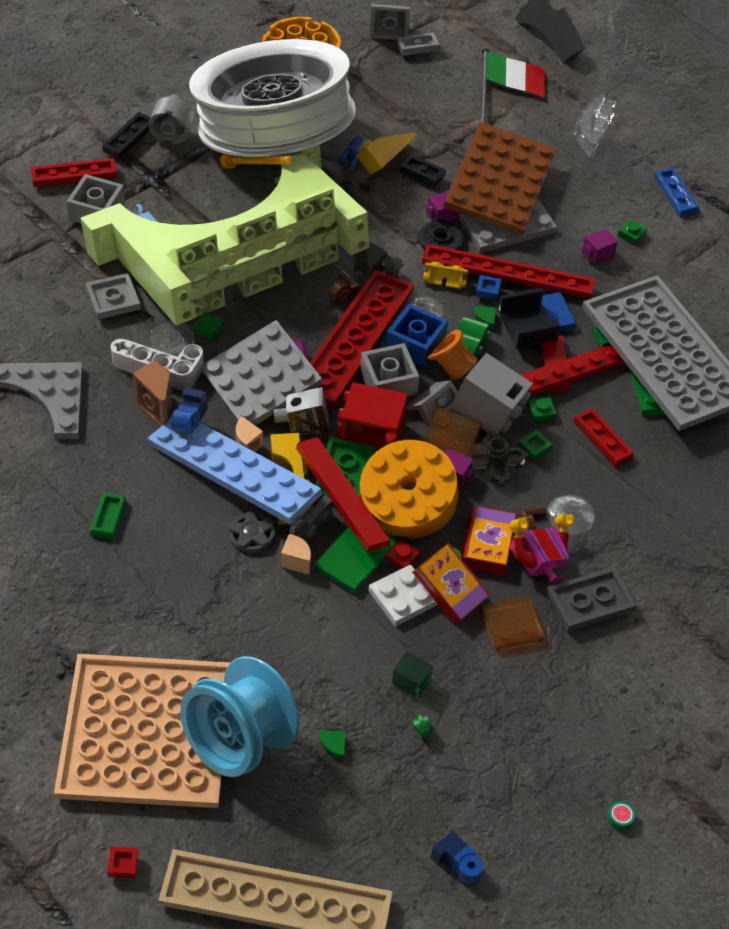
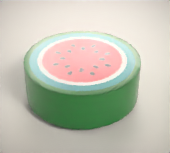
M623 801L613 803L607 814L609 824L617 830L629 829L636 817L634 808L629 803Z

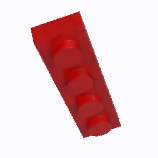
M114 158L31 167L33 187L80 182L84 174L104 180L117 178Z

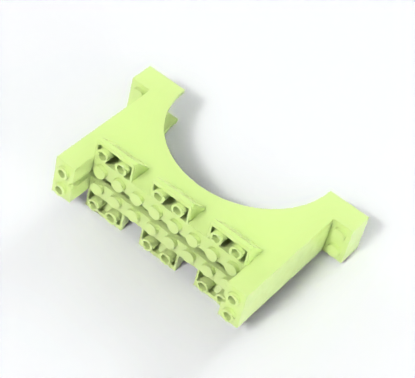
M320 145L298 152L277 155L292 157V163L281 164V176L274 178L277 184L275 190L254 208L225 220L195 225L159 223L142 218L130 212L119 203L81 217L87 253L99 266L119 259L177 326L201 316L205 312L208 313L226 306L223 288L238 283L242 295L248 297L283 283L282 264L294 260L299 273L303 275L339 260L338 243L350 255L368 249V215L365 209L322 171Z

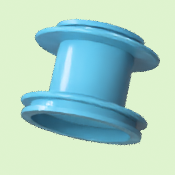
M243 656L233 660L226 669L224 682L216 679H203L195 683L184 695L180 707L182 727L194 752L210 769L228 777H236L251 772L261 761L263 746L275 750L285 749L295 741L299 731L298 708L289 686L270 665L254 657Z

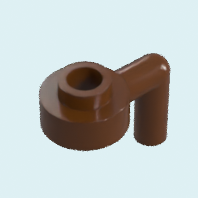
M345 271L339 273L338 278L341 280L337 281L329 291V297L336 303L345 302L352 292L360 289L359 283Z
M545 506L522 509L517 513L518 518L526 517L528 519L529 528L527 530L536 529L533 517L547 515Z

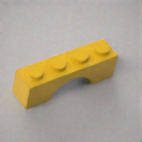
M299 433L272 434V462L304 479V475H307V464L305 461H302V457L296 449L297 443L300 442ZM312 505L299 517L303 518L312 509ZM278 518L279 525L288 524Z

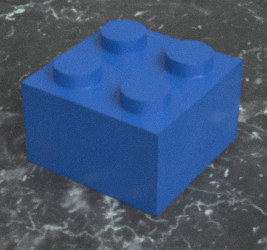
M408 304L387 331L386 347L405 343L412 361L426 367L429 363L428 355L447 336L448 321Z

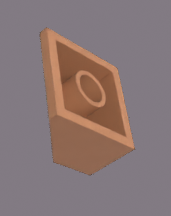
M154 360L133 373L135 402L138 407L161 427L167 423L170 417L172 405L171 374L165 366H161Z

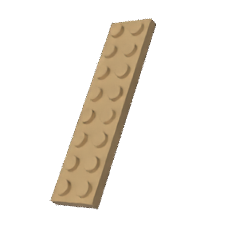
M173 849L161 889L159 905L279 929H386L393 891Z

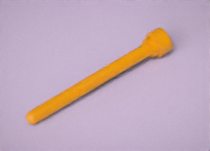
M223 153L220 161L224 168L233 169L237 165L291 164L292 157H242Z

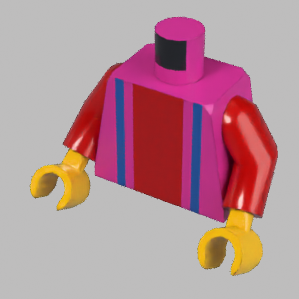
M564 513L558 515L555 518V523L560 528L559 531L556 527L527 530L529 522L526 517L510 522L509 528L515 533V536H513V542L509 547L514 553L515 559L525 567L531 576L547 575L552 584H556L564 578L561 569L569 559V532H567V527L574 524L575 518L573 514L565 516Z

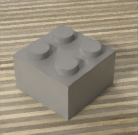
M84 174L66 201L69 220L81 223V217L119 203L124 206V185Z
M405 343L361 352L360 371L366 385L407 393V396L418 394L419 375Z

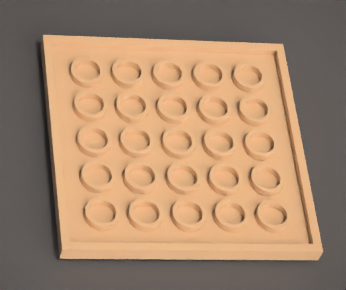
M77 654L54 790L55 799L219 808L222 775L210 769L192 749L182 727L180 707L186 692L198 681L216 679L224 682L225 672L230 663Z

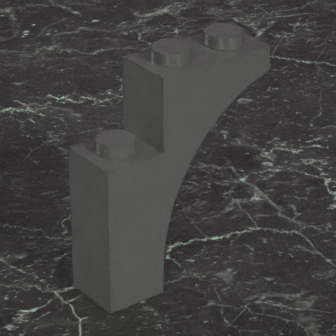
M528 0V4L522 6L519 9L520 12L515 16L518 24L526 23L541 31L554 46L562 62L578 56L586 49L565 7L557 10L552 8L548 0Z

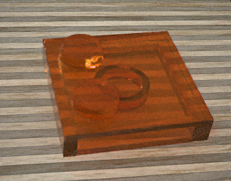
M438 407L423 441L436 446L444 453L448 448L468 457L480 431L481 423Z
M530 596L481 605V613L495 652L544 642L545 636Z

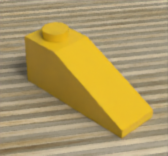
M413 132L379 137L372 142L369 139L360 146L362 150L356 156L372 175L383 168L417 134Z

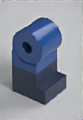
M185 388L182 393L183 400L178 409L173 412L171 427L173 430L193 433L205 415L208 404L205 391Z
M453 830L432 848L430 858L437 865L443 861L457 873V878L462 884L472 886L479 882L483 871V861Z

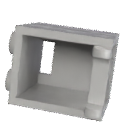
M486 353L464 379L449 411L452 415L459 413L497 438L501 431L506 433L513 423L511 419L516 420L522 412L523 408L520 405L524 406L530 398L531 393L528 391L533 383Z

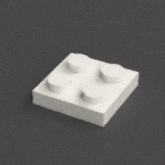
M411 565L369 585L368 591L395 627L437 606L434 599L413 575L412 571H414V568Z

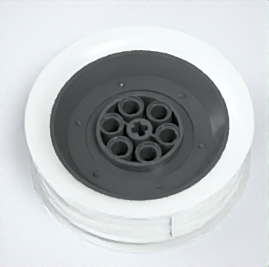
M302 39L255 43L214 57L199 67L189 82L190 91L197 102V112L200 116L198 133L201 141L209 148L228 155L267 157L298 152L334 138L352 123L356 114L355 103L349 94L350 86L347 80L350 68L349 58L341 49L333 45Z

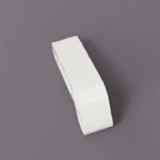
M117 339L111 343V356L114 367L133 374L156 360L161 366H165L171 374L170 386L179 390L191 388L202 372L200 367L204 364L203 350L195 344L187 345L180 355L176 357L126 339Z

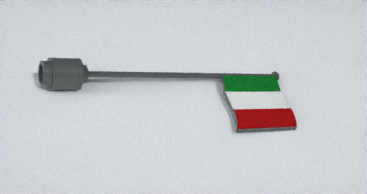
M488 48L482 50L484 54L482 123H485L487 82L505 89L529 94L542 100L545 99V69L530 63L503 57L490 52Z

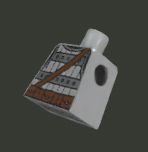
M323 388L289 394L286 397V408L274 409L275 423L289 422L292 433L329 434V414Z

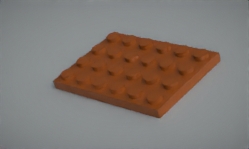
M480 122L443 207L523 235L557 149Z

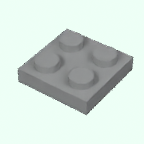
M128 273L85 283L98 320L141 310L139 299Z

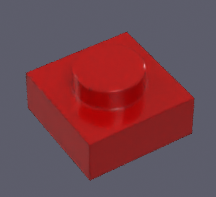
M402 539L386 553V560L398 569L408 565L412 566L420 558V551Z
M111 846L107 876L136 879L139 848Z

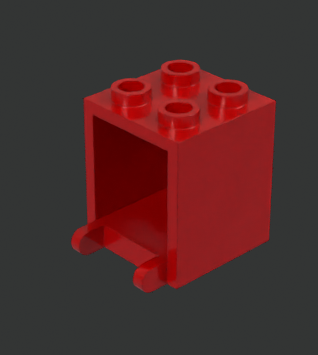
M352 382L350 391H346L343 404L345 407L339 410L337 421L341 423L338 426L337 437H340L341 440L375 446V453L386 445L400 441L405 424L407 393Z

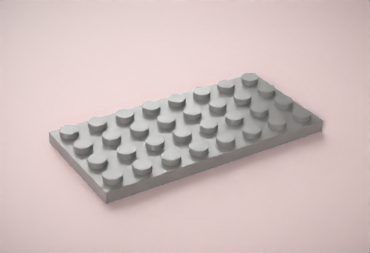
M658 275L583 302V310L679 431L729 412L728 359Z

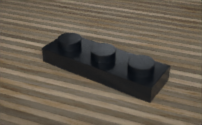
M141 112L136 113L102 145L103 152L120 159L150 131V117Z

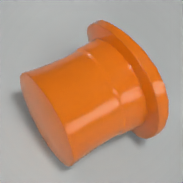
M454 330L449 333L427 357L429 361L436 360L443 367L450 380L462 377L477 362V358L462 342L463 333L460 330Z

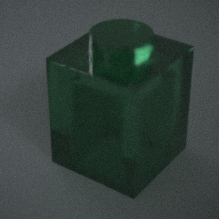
M406 651L393 670L392 684L419 698L424 690L428 691L434 682V677H432L433 665Z

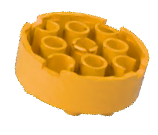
M290 17L277 21L269 27V31L263 35L262 42L287 39L313 40L328 43L341 49V40L338 32L324 21L321 23L314 22L310 17Z
M403 440L386 445L368 460L360 479V492L364 504L382 530L392 537L400 536L418 539L429 536L446 525L456 510L459 490L455 468L449 457L442 450L424 441Z

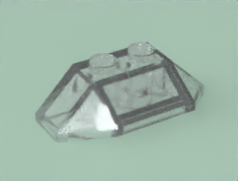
M602 91L588 104L585 111H581L580 123L576 122L573 134L576 135V146L590 162L593 161L615 112L617 97L606 91Z

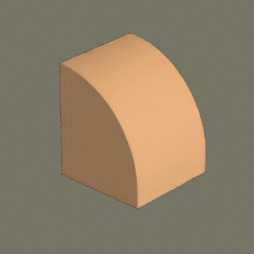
M241 417L236 424V442L256 452L263 446V431L244 417Z
M289 534L281 552V567L309 575L311 563L310 548L302 538Z

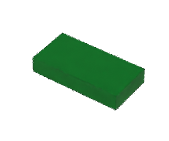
M102 493L90 528V536L115 539L127 502L126 496Z

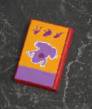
M480 506L472 508L471 517L468 521L469 526L465 545L462 549V560L469 569L505 575L510 552L509 545L513 537L509 524L512 520H516L517 513Z
M449 543L412 571L413 575L454 625L464 619L490 596V593Z

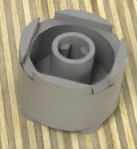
M173 94L170 97L161 98L156 102L151 114L149 130L155 138L162 142L169 140L172 141L171 144L182 143L190 131L195 112L178 95Z

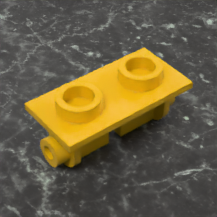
M425 262L423 281H427L426 284L442 286L443 279H447L446 287L461 290V288L466 287L468 270L461 266L448 267L443 266L439 262Z

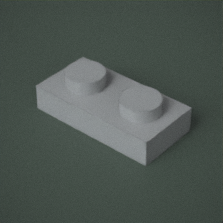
M434 32L397 38V46L402 56L439 51V43Z

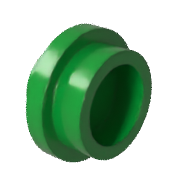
M417 714L415 716L416 719L411 721L419 737L422 740L426 737H433L431 731L434 730V727L427 716L422 718L420 714Z

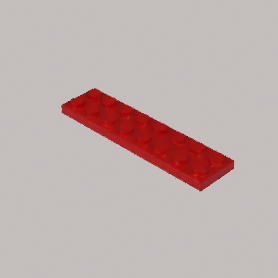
M376 269L310 361V364L324 383L317 388H323L327 405L335 408L360 371L361 352L375 349L414 291V284Z

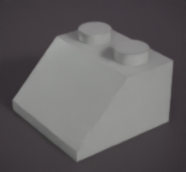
M372 4L370 38L397 40L398 37L408 36L410 7Z

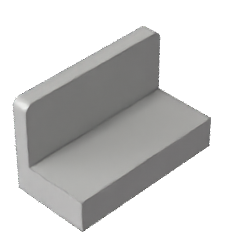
M451 380L436 382L409 403L406 408L408 411L418 410L425 424L432 425L450 410V406L458 392Z

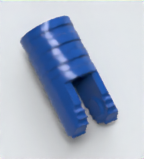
M361 136L354 137L338 159V164L342 165L347 159L351 162L348 170L352 172L360 162L356 156L362 150L360 146L367 140Z

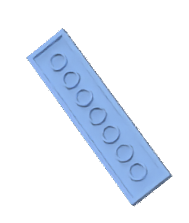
M169 419L165 425H162L147 438L149 445L290 525L322 495L321 488L202 423H199L193 433L173 430L171 419Z

